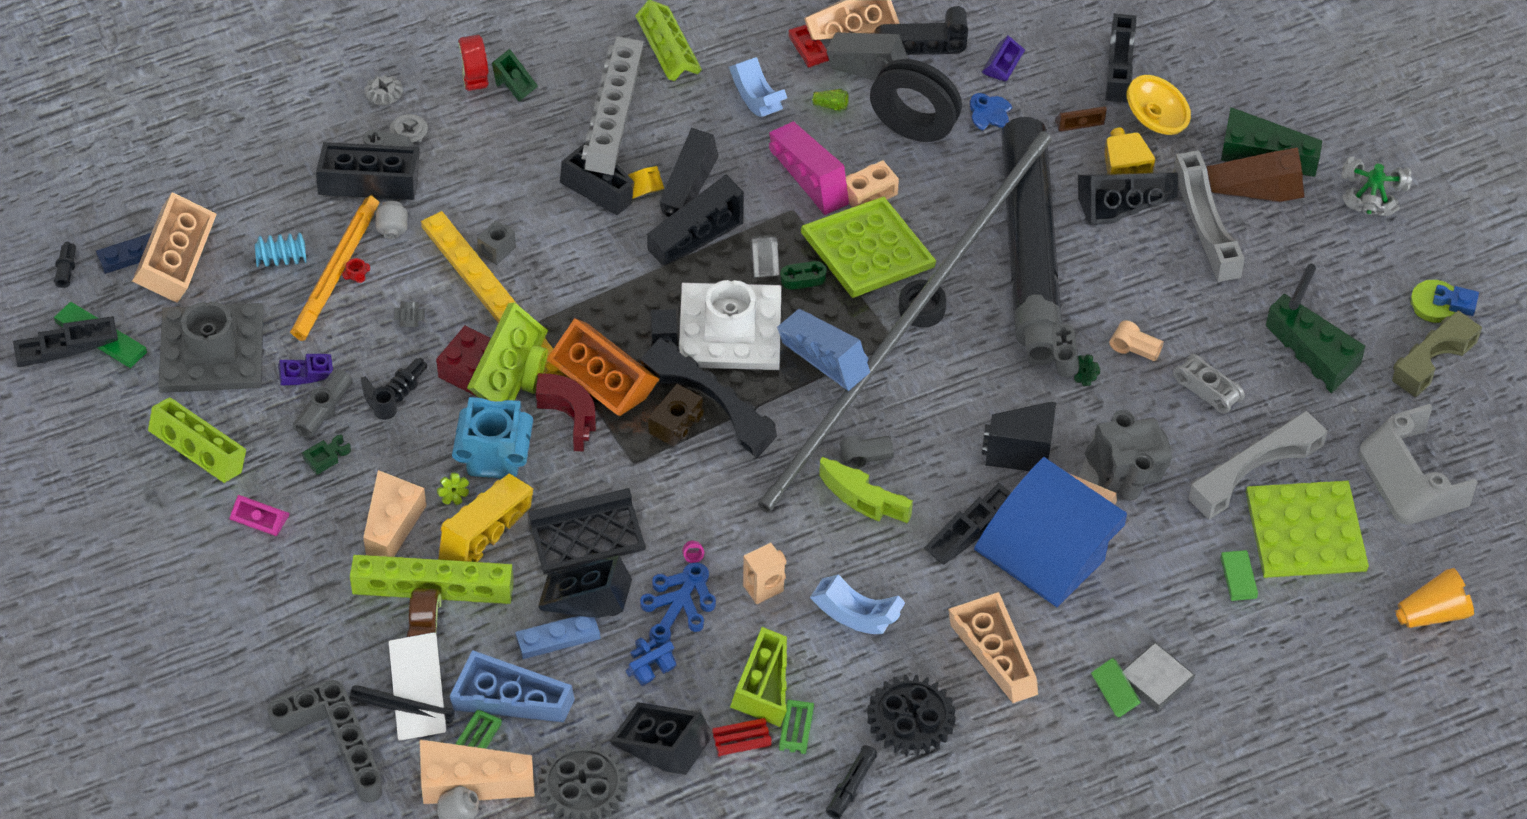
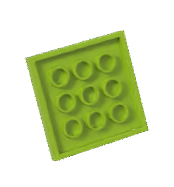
M884 196L802 225L801 233L852 298L932 269L936 264L935 258Z
M1349 480L1247 486L1245 493L1263 578L1366 572L1368 570L1369 564Z

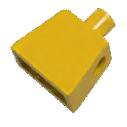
M1120 127L1113 129L1110 133L1111 137L1106 139L1104 150L1107 174L1153 173L1155 157L1139 133L1125 134L1124 129Z

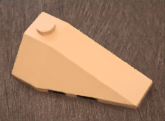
M841 0L804 18L812 40L833 39L836 32L875 34V29L880 25L900 24L891 0Z

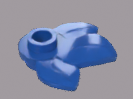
M976 93L971 97L969 104L973 112L972 121L981 131L988 124L1003 128L1009 122L1007 112L1012 110V105L1006 99L999 96L989 97L983 93Z

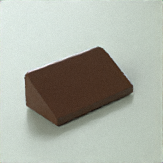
M1104 106L1060 113L1055 118L1058 131L1105 125L1107 108Z

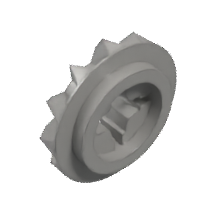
M386 74L383 77L375 75L374 80H368L367 86H365L366 98L377 105L392 104L403 93L401 81L396 80L395 76L387 77ZM383 86L384 88H387L388 93H386V91H384L383 89H380V87Z
M407 114L393 120L389 130L390 133L402 134L408 137L412 146L414 142L421 143L422 138L427 137L428 126L426 121L420 116ZM405 129H407V130H409V131L413 130V133H410V132H406V133H405Z

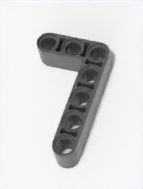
M337 680L325 681L276 698L269 703L267 710L270 725L278 733H286L327 719L358 797L368 803L375 802L381 797L380 773L341 682ZM360 761H363V762H364V763H362V764H355V763L360 762ZM369 783H372V784H373V785H371V786H364V785L369 784Z

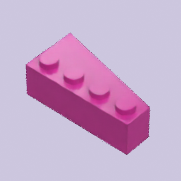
M794 121L769 132V149L771 153L778 158L824 215L849 204L845 167L839 160Z

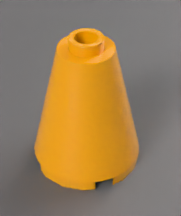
M1446 569L1399 602L1398 609L1395 610L1399 623L1412 628L1468 619L1473 616L1474 607L1471 597L1465 594L1463 587L1466 585L1456 569Z

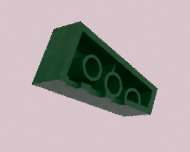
M1230 107L1221 161L1229 162L1298 148L1302 175L1316 177L1323 140Z
M1284 293L1269 307L1266 327L1285 347H1290L1295 352V357L1300 362L1304 361L1311 368V373L1317 380L1321 379L1326 384V389L1332 394L1361 365L1366 346L1302 304L1296 310L1290 309L1289 302L1291 297Z

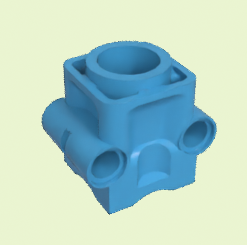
M469 397L467 408L462 409L459 413L452 457L458 462L466 463V470L470 476L502 479L510 473L516 477L519 467L527 463L534 419L530 414L521 412V401L505 400L495 402L483 398Z

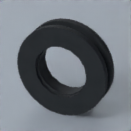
M899 59L889 62L882 68L870 89V102L879 119L892 131L914 141L934 142L943 139L951 132L961 114L962 100L953 82L940 70L918 60ZM907 88L921 93L932 103L935 112L921 113L911 109L900 99L896 89Z

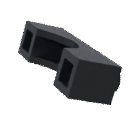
M1113 13L1105 101L1128 103L1127 89L1132 82L1136 15Z

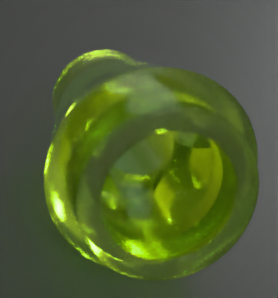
M840 88L821 92L815 91L813 93L814 106H821L838 112L847 110L849 102L848 91H843Z

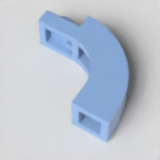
M757 57L729 66L738 92L755 115L763 117L783 109L781 100L787 99L784 89L774 91L768 85Z
M839 574L822 578L810 596L812 601L821 610L837 622L856 631L868 634H883L888 625L894 623L900 617V610L905 604L899 596L882 600L867 598L853 590Z

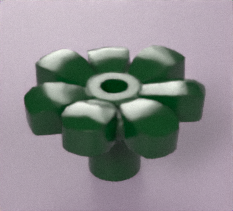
M1079 355L1078 374L1074 376V380L1076 383H1082L1083 386H1090L1091 381H1095L1101 372L1098 362H1093L1092 355Z

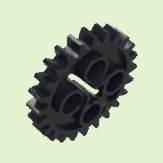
M905 674L901 682L896 677H893L892 685L884 681L883 689L876 688L875 696L870 697V705H868L867 723L871 724L870 732L876 733L877 742L885 740V749L893 745L895 754L900 749H904L905 756H908L910 750H914L915 755L919 756L920 749L930 754L931 746L940 749V741L946 743L948 734L952 735L956 708L952 706V697H946V689L938 691V682L929 685L928 677L923 682L919 681L918 675H915L913 680H909ZM930 720V721H933L934 723H927V722H925V721ZM900 729H907V730H909V731L904 732V731H901Z

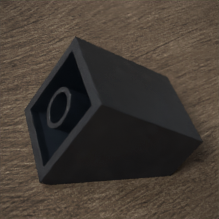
M1047 402L992 414L991 424H985L982 455H987L986 466L1030 471L1043 457L1049 460L1056 402Z

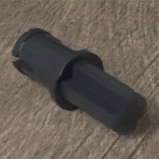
M68 241L64 242V245L61 246L60 256L55 262L57 270L54 283L60 288H66L70 285L71 273L75 269L74 256L76 246Z

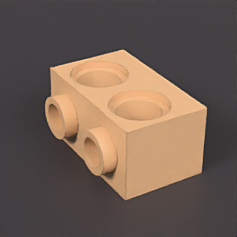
M883 160L846 177L848 199L852 208L883 196L889 199L898 195L899 178Z

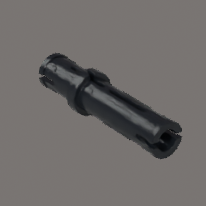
M868 745L862 746L842 783L837 784L834 790L835 795L825 809L827 815L831 818L841 819L849 802L854 801L856 798V790L877 757L878 753L874 748Z

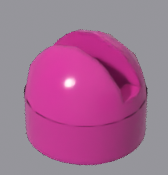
M691 540L684 544L682 553L687 562L698 563L703 559L704 549L699 542ZM689 548H699L698 551H697V550H688V549H689Z

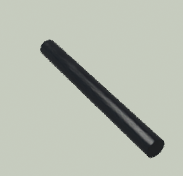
M1310 263L1307 265L1289 302L1290 309L1296 310L1299 307L1316 271L1314 264Z

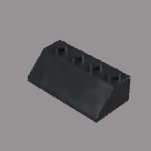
M323 142L316 169L318 195L368 197L371 195L377 199L414 200L418 185L420 147Z

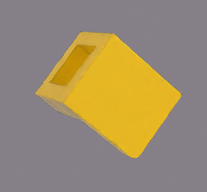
M657 166L643 168L628 174L634 181L632 199L665 189Z

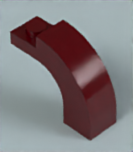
M538 373L536 387L537 409H553L568 414L574 421V451L584 452L585 441H590V431L596 432L595 406L590 394L583 386L570 378L556 374Z

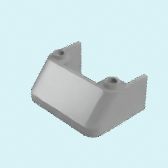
M1430 404L1392 415L1361 443L1358 453L1360 460L1394 518L1399 523L1405 525L1470 507L1478 483L1476 479H1471L1451 485L1448 478L1441 473L1433 472L1423 475L1402 439L1426 431L1432 410Z

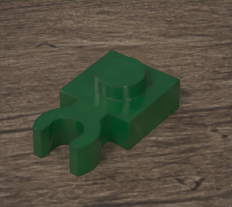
M340 434L335 436L330 444L323 440L303 451L302 456L315 474L318 475L339 463L338 456L348 455L351 452V446L349 443L339 446L344 443L343 436Z

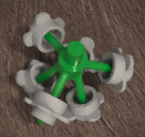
M1353 156L1348 157L1342 168V178H1349L1351 182L1360 179V183L1364 186L1361 189L1356 187L1347 189L1345 191L1346 194L1342 196L1345 204L1351 209H1355L1358 212L1362 210L1363 213L1368 215L1389 216L1400 209L1399 205H1397L1398 199L1393 195H1386L1385 190L1388 189L1390 181V185L1395 191H1400L1401 189L1404 192L1409 191L1412 182L1410 168L1403 170L1401 167H1397L1390 176H1386L1383 172L1384 166L1382 164H1376L1373 170L1367 172L1364 171L1365 167L1361 159L1355 160ZM1379 191H1380L1381 197H1377V196H1376Z

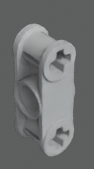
M1196 354L1189 355L1184 364L1178 365L1173 369V375L1177 382L1190 389L1222 414L1228 413L1233 404L1241 402L1245 398V393L1240 385L1231 381Z

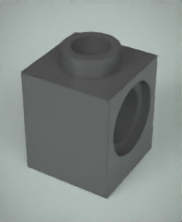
M495 220L477 237L478 254L498 265L516 248L515 231L510 226L503 225Z

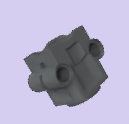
M1126 410L1116 411L1110 422L1098 424L1095 429V437L1085 451L1089 464L1098 474V485L1115 493H1120L1123 498L1128 500L1137 499L1146 484L1160 482L1172 459L1168 437L1160 428L1156 418L1135 420L1133 414Z

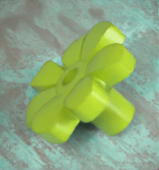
M454 472L450 474V479L443 477L440 480L443 487L437 489V494L442 497L441 501L444 504L448 505L453 501L455 505H459L462 503L461 496L467 497L469 494V490L465 488L469 485V481L465 477L460 478L459 474Z

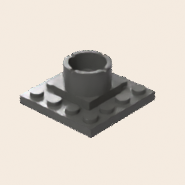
M210 301L209 303L200 302L187 307L162 308L159 392L262 388L263 303L223 305Z

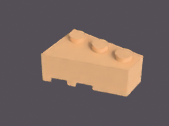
M378 470L363 537L366 555L394 557L426 508L425 490L423 487Z

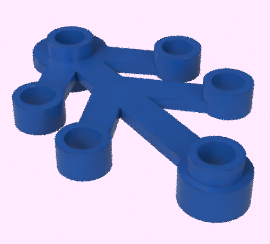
M691 563L684 568L683 573L669 577L657 574L652 579V587L656 592H664L668 587L683 584L680 590L655 597L652 594H644L641 597L640 607L645 612H652L655 608L671 604L660 624H656L650 629L649 640H655L657 643L656 648L671 641L670 628L682 608H684L688 618V628L691 631L699 632L704 628V618L697 613L690 594L696 588L700 597V608L705 612L715 609L716 598L714 595L709 594L705 584L709 579V571L705 565ZM659 581L664 582V584L658 585L656 583ZM646 601L652 602V604L646 605L644 603ZM705 601L712 602L711 604H704ZM693 621H699V622H700V623L697 624V625L692 624Z

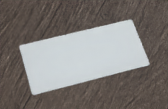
M436 633L390 640L389 651L394 696L444 708ZM395 710L398 740L445 733V714L421 710L433 716L429 717Z

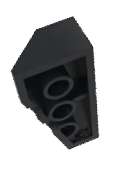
M1177 172L1078 175V200L1089 224L1115 223L1122 218L1135 215L1146 208L1154 207L1178 197Z

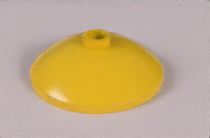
M1141 75L1136 77L1128 86L1127 100L1129 107L1139 122L1148 129L1160 134L1175 135L1181 133L1189 125L1191 119L1190 107L1182 93L1168 81L1153 75Z

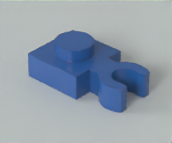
M1437 285L1435 290L1437 295L1434 296L1433 304L1438 306L1447 304L1450 305L1449 311L1457 312L1459 310L1465 315L1474 316L1479 296L1478 291L1457 286L1454 287V291H1450L1446 286Z

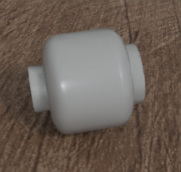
M387 201L377 208L375 228L387 239H396L399 235L406 232L408 211L401 203Z
M457 786L440 796L437 814L440 819H473L479 811L478 796L467 787Z

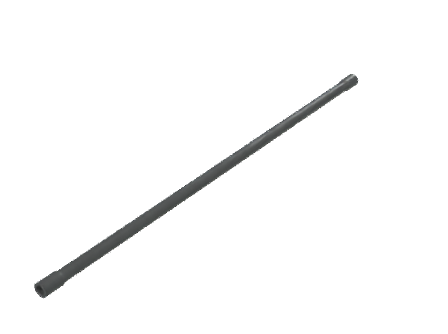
M1041 131L1015 168L869 358L867 363L870 373L849 391H844L778 480L758 502L759 507L763 511L770 513L783 497L785 490L1037 157L1050 144L1052 138L1047 132Z

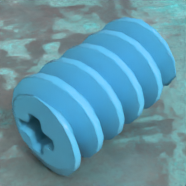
M290 233L286 241L283 240L281 234H278L276 242H274L271 235H268L266 243H264L261 236H258L257 243H255L257 268L260 266L261 260H263L266 267H269L271 259H273L276 266H279L282 258L285 265H289L291 258H293L295 264H299L301 257H303L307 264L305 239L302 234L298 233L297 239L294 240Z

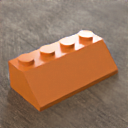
M574 318L547 358V361L570 379L583 386L588 393L618 416L623 415L643 402L659 381L658 377L592 326Z

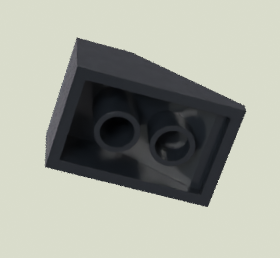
M619 555L549 573L538 607L540 611L594 618L615 616L624 611L632 578Z
M637 702L610 739V743L663 771L686 775L714 735L701 712Z

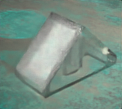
M774 234L749 236L754 277L779 275L777 237Z

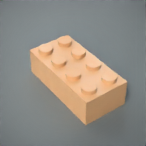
M172 192L161 208L132 282L178 303L188 289L217 214Z

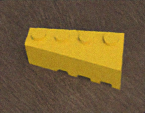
M510 473L501 480L495 481L491 488L484 493L481 492L469 505H464L456 515L443 522L438 560L478 562L483 557L482 552L489 543L495 545L503 534L504 528L510 529L531 507L534 488Z

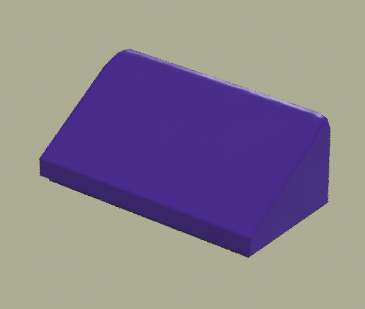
M1007 35L998 43L981 72L1006 82L1025 49Z

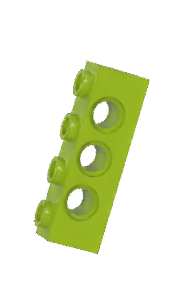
M171 397L152 406L148 431L223 483L242 473L246 448Z

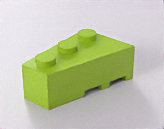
M761 627L734 693L730 708L758 719L765 718L766 722L781 727L786 714L787 636Z

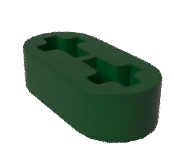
M818 261L786 265L780 271V283L786 289L819 286L826 280V266Z

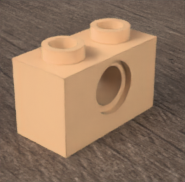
M772 543L760 547L743 557V586L756 605L784 592L786 559L784 554L780 550L777 551Z

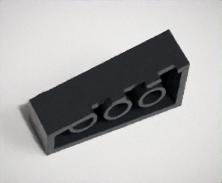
M725 174L647 234V250L665 268L742 225L744 191Z

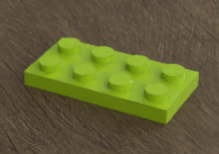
M515 302L508 303L467 388L477 397L489 401H515L522 385L530 350L534 345L541 347L548 330Z

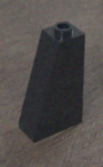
M694 128L690 129L659 201L661 211L665 216L670 217L698 196L719 156L714 134Z

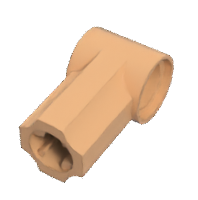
M1124 320L1120 322L1109 343L1111 348L1118 353L1126 354L1131 351L1156 361L1164 341L1140 332L1135 323Z

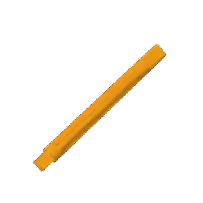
M370 195L365 198L357 209L294 323L290 333L299 341L306 340L344 271L346 263L350 260L372 220L374 212L380 203L373 196Z

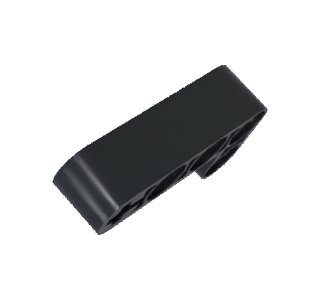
M960 6L949 8L945 13V23L883 24L875 29V34H900L906 55L958 54L967 47L968 24L966 10Z

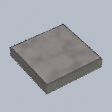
M1156 642L1122 670L1135 693L1157 711L1161 710L1195 679L1194 673Z

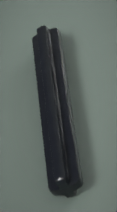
M359 685L352 686L350 691L351 700L394 711L398 710L429 717L433 716L421 710L445 714L446 724L452 723L455 716V710L451 708H442Z

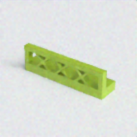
M648 0L635 17L667 78L675 81L684 70L698 75L702 69L670 8L658 2Z

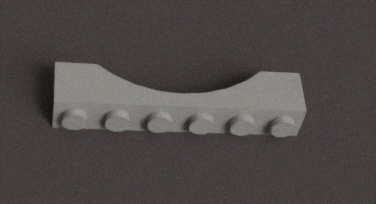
M1200 151L1176 154L1173 172L1178 173L1179 190L1217 282L1241 278L1245 258L1237 240L1228 234L1218 215L1211 193L1207 168Z
M1307 411L1299 416H1293L1287 424L1281 428L1273 429L1267 437L1254 441L1245 451L1235 453L1223 465H1216L1204 477L1196 478L1191 483L1188 500L1210 520L1229 507L1230 498L1236 485L1251 470L1277 459L1306 458L1324 446L1327 430Z

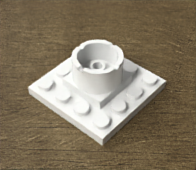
M725 280L715 284L682 283L680 353L685 357H692L699 364V368L779 370L780 334L777 326L780 325L781 285H747L736 280Z

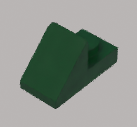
M508 49L492 62L496 86L498 87L505 83L518 102L538 87L511 49Z

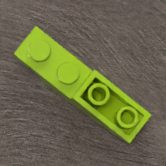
M824 457L820 459V478L844 503L880 522L883 515H887L908 524L912 516V500L903 495L886 491L880 486L869 484V475L859 469L842 465L836 460H829Z

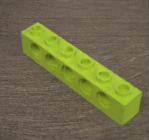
M353 554L350 572L352 594L410 598L415 588L438 589L441 592L442 600L511 604L514 585L512 564Z

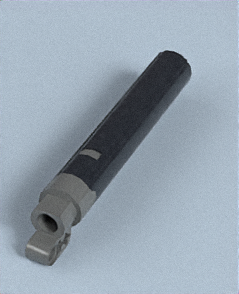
M1019 117L1010 120L1002 128L1004 181L1027 152L1037 135L1041 131L1047 132L1044 123L1038 119ZM1047 146L1006 198L1015 337L1019 343L1026 346L1028 362L1030 364L1044 365L1055 360L1058 374L1063 377H1071L1079 370L1078 347L1074 328L1071 325L1062 324Z

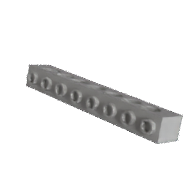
M616 36L614 45H609L604 73H602L597 93V101H595L590 127L587 132V145H584L582 159L586 160L585 170L614 175L641 62L644 41Z

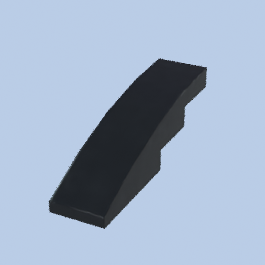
M114 316L63 323L62 329L38 332V337L14 340L17 367L73 356L118 340Z
M998 482L983 499L979 496L964 513L959 511L924 549L942 565H945L981 537L1011 492Z

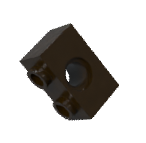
M676 384L648 417V433L674 447L680 439L683 440L687 436L694 422L697 423L702 418L704 413L703 397Z

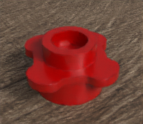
M359 258L351 259L346 263V270L342 272V277L346 280L352 279L362 283L366 280V273L371 270L370 265Z

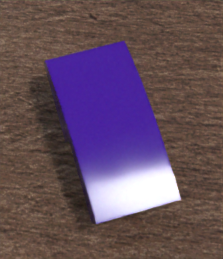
M306 354L305 360H279L280 386L308 384L327 379L333 371L331 354Z

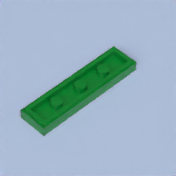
M72 302L67 304L54 317L55 323L63 327V323L97 319L96 316ZM116 329L118 340L97 349L131 369L147 353V349L144 345Z

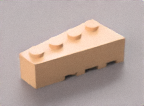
M999 592L949 609L951 627L1012 703L1038 695L1036 675Z
M420 740L421 789L424 804L438 803L441 795L457 786H464L474 791L479 800L535 796L532 755Z

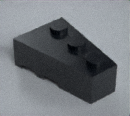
M585 142L562 160L560 183L618 216L632 204L634 181L617 164L614 175L585 170L586 160L582 159L584 145H587Z

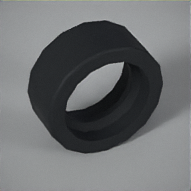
M915 280L902 288L899 295L900 316L910 306L908 301L917 297L928 280ZM941 286L931 297L937 306L930 310L921 311L911 324L912 326L920 328L930 327L943 319L946 310V294Z

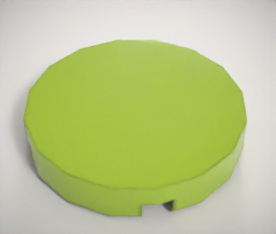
M1426 280L1418 283L1413 289L1410 304L1414 308L1415 314L1425 321L1441 323L1447 316L1451 317L1456 313L1449 311L1450 305L1438 306L1433 304L1434 296L1437 295L1435 294L1437 285L1446 286L1450 291H1454L1453 286L1440 280Z

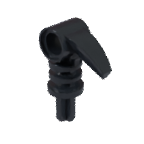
M416 358L406 369H398L395 372V377H392L390 382L376 389L366 376L361 377L363 395L369 406L374 410L377 418L388 420L394 417L397 412L396 402H401L404 396L410 393V390H414L418 386L416 379L427 369V363L422 358Z

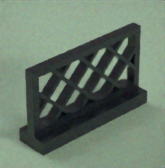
M629 488L528 511V525L533 535L543 574L617 555L622 556L643 551L646 547ZM628 510L630 519L626 525L613 519L617 512ZM599 517L606 521L600 531L588 525L592 518ZM574 523L581 527L575 537L563 531L567 524ZM610 523L622 529L617 539L604 533ZM549 529L555 535L548 543L539 537L538 531ZM584 530L597 535L591 545L579 539ZM628 532L636 537L638 544L628 546L620 541L625 533ZM559 535L571 541L566 551L554 546ZM601 538L613 544L610 550L604 552L595 548ZM575 544L588 550L583 557L577 558L569 554ZM550 550L562 556L558 563L547 565L545 557Z

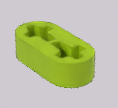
M537 345L531 348L521 385L523 391L532 394L536 393L538 373H544L548 349Z

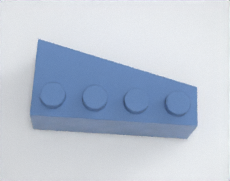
M798 309L777 326L783 344L847 391L870 373L867 363L868 357L863 351L861 341L814 317L812 314Z
M473 650L450 694V700L455 711L475 713L476 710H481L491 715L555 722L565 721L575 700L572 685Z

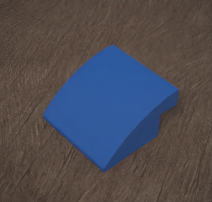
M1043 457L1021 480L999 508L975 545L974 550L1055 607H1058L1105 561L1108 543L1125 526L1127 513Z

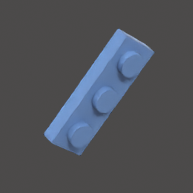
M575 616L515 632L523 659L600 639V632L595 618L586 616Z

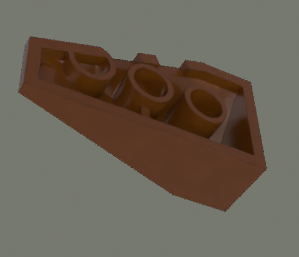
M1298 148L1206 166L1211 193L1275 202L1304 198L1303 176Z

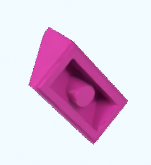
M238 495L229 519L277 536L290 513Z

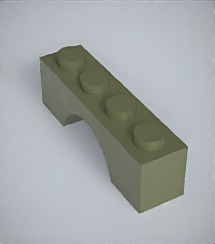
M1459 310L1453 316H1447L1437 330H1431L1421 344H1415L1405 358L1400 357L1393 366L1395 371L1392 381L1416 398L1432 383L1436 368L1432 364L1431 358L1443 353L1463 356L1478 343L1482 327Z

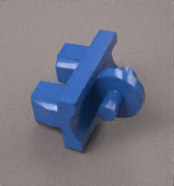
M642 637L635 640L637 648L631 651L630 654L633 659L640 655L641 657L629 663V668L625 672L628 677L634 675L641 686H644L656 677L650 668L651 665L657 663L663 674L673 670L677 666L672 654L674 650L673 644L670 641L651 651V649L657 647L654 639L646 642Z

